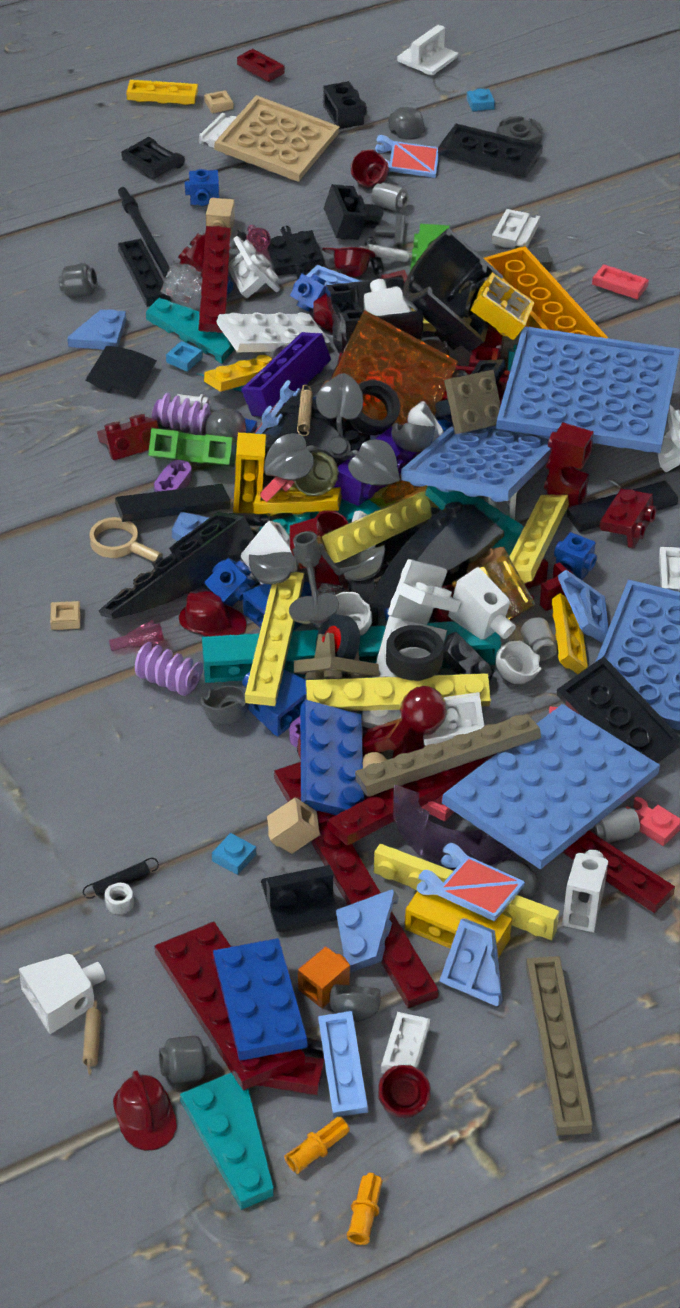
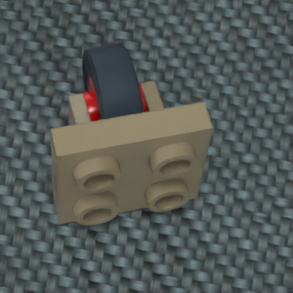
M494 370L444 380L448 400L435 403L436 413L440 417L452 416L455 434L496 425L501 405Z
M333 614L329 620L323 622L320 626L316 639L315 657L294 661V673L306 675V680L367 678L378 676L379 664L359 661L360 632L357 623L349 616Z

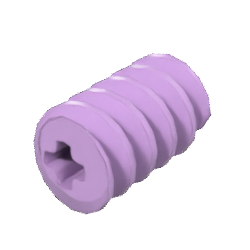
M165 393L162 399H158L155 402L152 410V419L157 420V424L161 423L163 427L171 426L173 430L181 429L184 433L190 431L193 435L200 434L205 436V423L211 414L210 404L206 403L201 410L200 401H195L193 406L190 407V399L185 398L183 404H180V396L178 395L171 402L170 393Z
M148 641L137 654L135 673L141 679L146 678L148 682L157 683L160 687H167L170 691H177L179 695L186 696L197 686L203 673V663L197 662L193 666L192 658L187 657L183 661L182 654L177 653L173 657L172 650L166 649L163 652V648L160 645H156L152 649V642Z

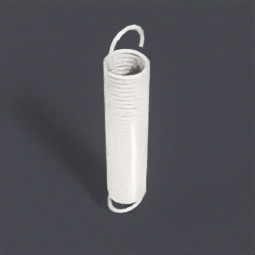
M376 245L360 246L375 252V257L407 262L409 254L412 255L408 251Z

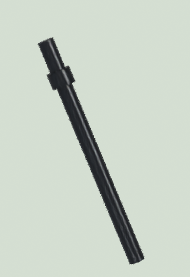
M121 187L118 190V194L122 199L121 204L125 212L130 214L165 278L172 277L173 272L142 218L135 198L130 196L125 187Z

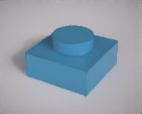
M489 89L467 91V101L472 111L494 109L495 101Z
M181 341L166 354V363L188 372L203 358V353L201 349Z
M230 833L212 852V861L238 875L256 856V846Z

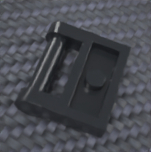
M147 137L121 152L123 161L153 178L162 175L174 167L181 168L185 162L183 155L173 153L160 146L151 137Z

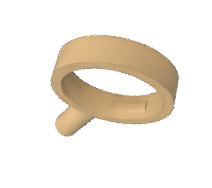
M118 517L106 518L94 524L90 530L91 547L94 552L103 557L119 558L131 552L153 562L158 557H163L162 553L138 543V531L131 521L122 522L121 518ZM114 528L126 530L133 536L129 542L117 547L104 546L96 541L98 534Z

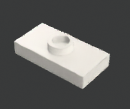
M397 1012L381 1065L382 1074L397 1065H412L418 1069L431 1019Z

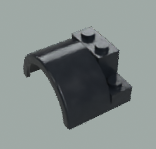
M448 228L419 257L404 283L402 297L415 311L417 309L423 310V318L436 328L435 335L442 342L446 341L453 350L462 345L467 351L471 352L484 343L489 327L486 322L471 311V308L477 299L480 287L493 272L501 279H503V275ZM469 281V287L459 293L462 286Z
M402 277L383 279L387 289L399 287L403 291L404 280ZM374 280L326 285L327 306L332 313L333 343L339 355L340 353L368 356V352L419 346L423 334V310L417 309L415 312L380 316L369 315V313L364 314V295L372 292L370 283Z
M291 396L279 411L283 417L278 425L267 428L262 433L266 434L265 459L270 447L281 436L290 433L307 435V431L302 432L298 429L299 433L297 432L300 396ZM313 399L309 434L303 437L306 441V447L313 445L328 450L329 442L333 438L338 437L337 418L328 419L324 417L317 408L316 399ZM342 418L344 438L348 440L352 451H359L364 442L371 440L370 435L353 430H345Z

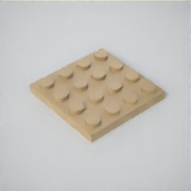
M256 95L215 141L214 150L299 182L339 133V126Z

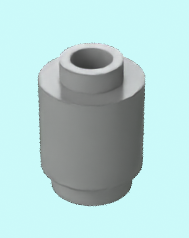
M382 183L374 186L371 199L379 207L400 212L407 206L409 195L405 188Z
M531 618L523 624L520 633L525 644L530 646L534 653L540 655V661L551 659L556 654L557 641L547 620L544 618Z
M620 807L614 809L593 826L591 832L607 843H612L633 837L634 833L640 831V822L633 808Z

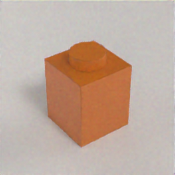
M326 946L298 969V990L321 1008H324L330 1002L333 985H350V964L344 956L335 954Z

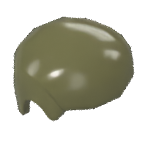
M311 452L314 458V465L310 473L301 479L293 481L297 489L304 494L319 496L330 491L336 484L339 469L331 456L324 452Z

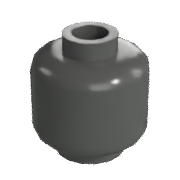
M86 263L64 267L62 276L58 278V283L61 291H65L67 296L77 298L91 295L94 288L98 285V280L94 268H90Z
M198 1036L168 1039L164 1048L159 1049V1064L162 1076L167 1075L173 1083L201 1080L205 1074L206 1067H211L209 1046H203Z

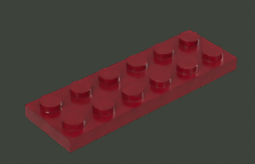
M214 921L154 945L157 958L242 1090H246L273 1076L283 1074L285 1071L305 1064V1055L301 1049L239 1061L213 957V950L229 948L231 945Z

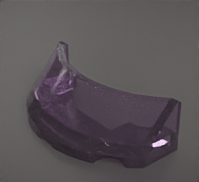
M399 785L394 786L393 819L396 827L406 843L425 860L444 866L441 863V859L444 855L448 854L443 852V848L448 843L458 845L467 856L489 866L499 861L504 862L513 855L514 851L482 830H453L429 821V812L423 809L418 802L420 793Z

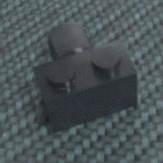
M331 184L324 210L336 238L359 240L363 227L375 228L380 226L384 215L381 207L365 204L362 196L357 194L354 186Z

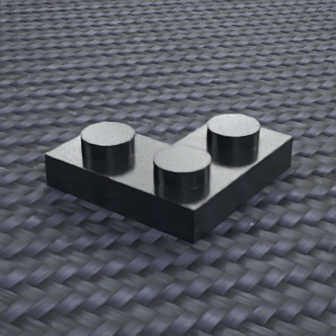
M456 631L447 635L444 642L443 660L457 675L488 674L490 683L494 670Z

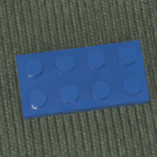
M305 699L300 706L301 801L314 810L337 815L364 801L363 790L357 783L355 771L363 768L361 714Z
M279 938L213 950L214 962L239 1061L308 1048L307 1036Z

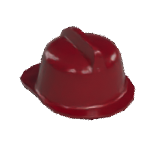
M359 247L322 248L324 252L334 256L337 272L352 278L360 277L368 269L370 259L376 256L375 252Z
M203 591L196 594L189 593L187 604L179 615L180 625L184 629L206 637L240 635L245 632L247 626L246 619L241 612L225 605L221 598L212 591Z
M138 1070L133 1071L132 1077L128 1078L121 1085V1088L116 1091L113 1098L114 1111L121 1133L129 1144L145 1151L157 1150L167 1145L174 1137L177 1128L176 1116L168 1093L160 1081L150 1075H140Z

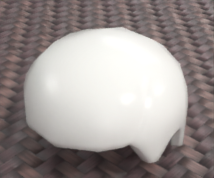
M422 401L410 410L408 423L435 426L433 441L444 433L426 402Z
M341 592L335 595L339 601V609L336 614L351 617L357 623L360 636L365 634L372 624V612L370 611L369 604L356 592Z
M509 641L501 646L497 652L496 668L501 677L512 684H525L534 679L542 669L539 667L540 655L534 653L531 647L522 641Z

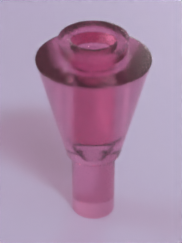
M255 225L247 227L248 234L246 240L254 246L256 252L265 250L270 244V234L268 231Z
M152 619L127 633L126 636L109 640L111 651L126 647L141 648L148 641L152 642L153 648L156 645H160V641L165 639L161 624H154Z

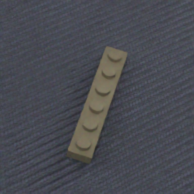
M528 714L516 715L509 720L494 725H486L479 730L467 734H459L452 739L437 744H429L422 749L399 754L395 758L380 763L369 764L365 768L355 771L356 781L368 797L540 739V727Z
M560 956L527 958L526 970L556 1136L591 1133L592 1120Z

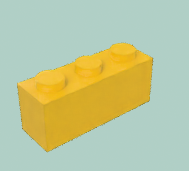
M238 432L233 513H255L253 504L257 491L263 490L266 434Z
M417 891L405 910V930L451 949L460 920L466 918L495 930L499 958L510 940L512 918L501 913L495 921H492L438 895H423Z

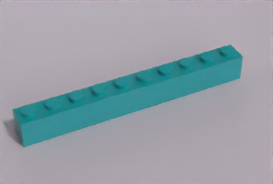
M455 621L426 624L447 630L445 640L447 635L456 631L489 665H496V655L501 648L500 635L496 632L486 639H479ZM386 626L369 627L367 632L360 636L359 661L376 664ZM319 630L292 632L284 670L299 677L306 676L294 673V661L315 657L316 639ZM260 633L202 637L205 683L243 681L245 675L251 671ZM443 660V664H442V667H441V668H451V667Z

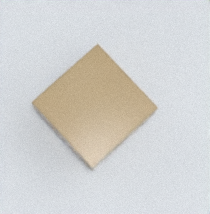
M225 90L204 95V102L211 113L233 109V101Z
M80 601L51 602V630L80 629Z

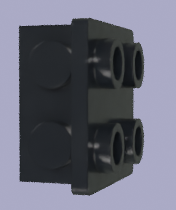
M330 865L261 880V887L277 932L337 920L336 910L338 908L333 896V872Z

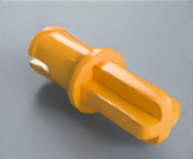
M336 1117L317 1133H308L306 1140L284 1155L289 1168L293 1172L295 1171L296 1174H299L320 1156H327V1149L350 1131L349 1125L342 1117Z
M371 1172L362 1176L357 1199L351 1203L353 1214L346 1236H348L347 1239L350 1242L358 1245L369 1243L374 1217L379 1215L380 1208L377 1204L383 1181L380 1176H376Z

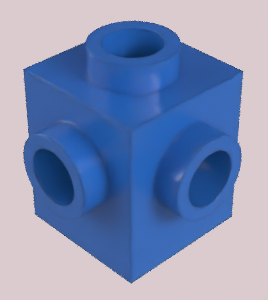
M198 169L196 171H189V181H185V195H190L191 205L205 206L209 204L210 198H219L218 170Z
M301 273L299 279L294 283L290 296L298 300L296 304L298 307L310 312L313 308V302L326 294V286H324L326 280L315 274H312L310 278Z
M570 532L555 547L554 557H556V563L560 562L567 570H570L583 581L596 564L597 555L594 554L596 542Z
M230 558L219 562L213 568V574L204 582L215 595L221 598L224 604L231 607L238 600H243V592L252 589L251 587L256 583L250 576V568L243 561L239 560L236 562Z

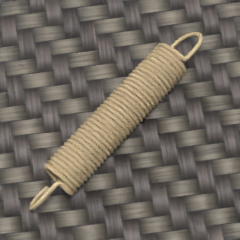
M303 385L301 391L297 426L298 433L299 429L302 432L307 431V435L310 429L313 393L308 385ZM304 386H307L310 390H304Z
M97 1000L94 1001L93 1007L86 1011L83 1063L88 1066L89 1075L92 1070L90 1069L89 1071V1066L98 1064L101 1011L94 1009L97 1007Z

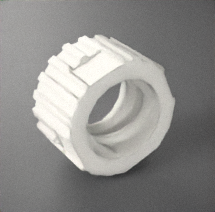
M116 883L108 886L104 895L106 909L116 915L130 912L134 906V892L129 885ZM118 896L125 897V899L121 901L114 900Z

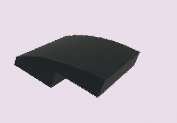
M106 346L85 381L108 393L114 387L136 398L157 360L130 349Z

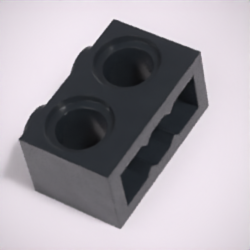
M350 81L323 85V106L334 124L339 126V129L364 125V115L367 114L366 103L360 99L357 89L353 88Z

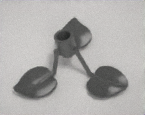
M345 373L339 374L320 388L316 397L319 412L328 419L337 418L338 437L333 438L329 442L328 450L313 445L306 447V441L302 435L290 433L281 436L273 443L266 455L264 465L266 475L285 480H298L307 476L313 468L314 458L310 451L324 452L331 456L337 465H341L347 459H350L348 464L349 471L359 482L369 485H388L400 480L396 455L387 442L379 439L368 440L361 445L359 451H352L348 440L344 438L342 418L347 420L356 419L361 413L364 403L359 385L351 376Z
M305 531L297 534L293 539L295 546L293 549L294 556L291 552H278L267 555L249 554V566L255 579L263 584H277L286 581L290 577V573L297 572L298 563L307 567L312 596L296 599L289 607V614L298 623H321L329 620L331 615L336 614L339 609V601L333 593L320 595L317 593L313 567L319 563L321 555L336 575L344 574L345 579L349 581H362L372 578L381 570L385 547L381 546L364 550L341 562L334 563L325 551L324 545L318 544L317 535L314 532Z

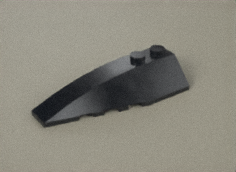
M459 501L446 504L442 511L431 516L430 520L405 543L393 558L376 585L367 604H369L370 608H390L402 570L408 559L447 569V574L452 575L459 571L458 565L466 560V563L471 564L480 558L505 536L504 531L473 504H462Z
M223 512L215 513L175 542L169 548L171 554L164 559L163 557H158L152 563L154 569L151 572L140 573L133 580L134 587L132 589H122L99 610L100 615L116 619L169 603L203 586L204 582L213 574V568L219 562L227 558L236 562L239 560L243 561L241 553L255 537L245 517Z

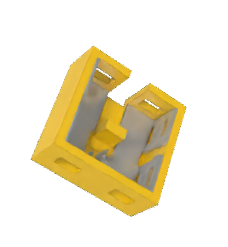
M492 272L480 287L471 311L483 321L494 326L501 335L508 336L514 340L525 327L534 301Z

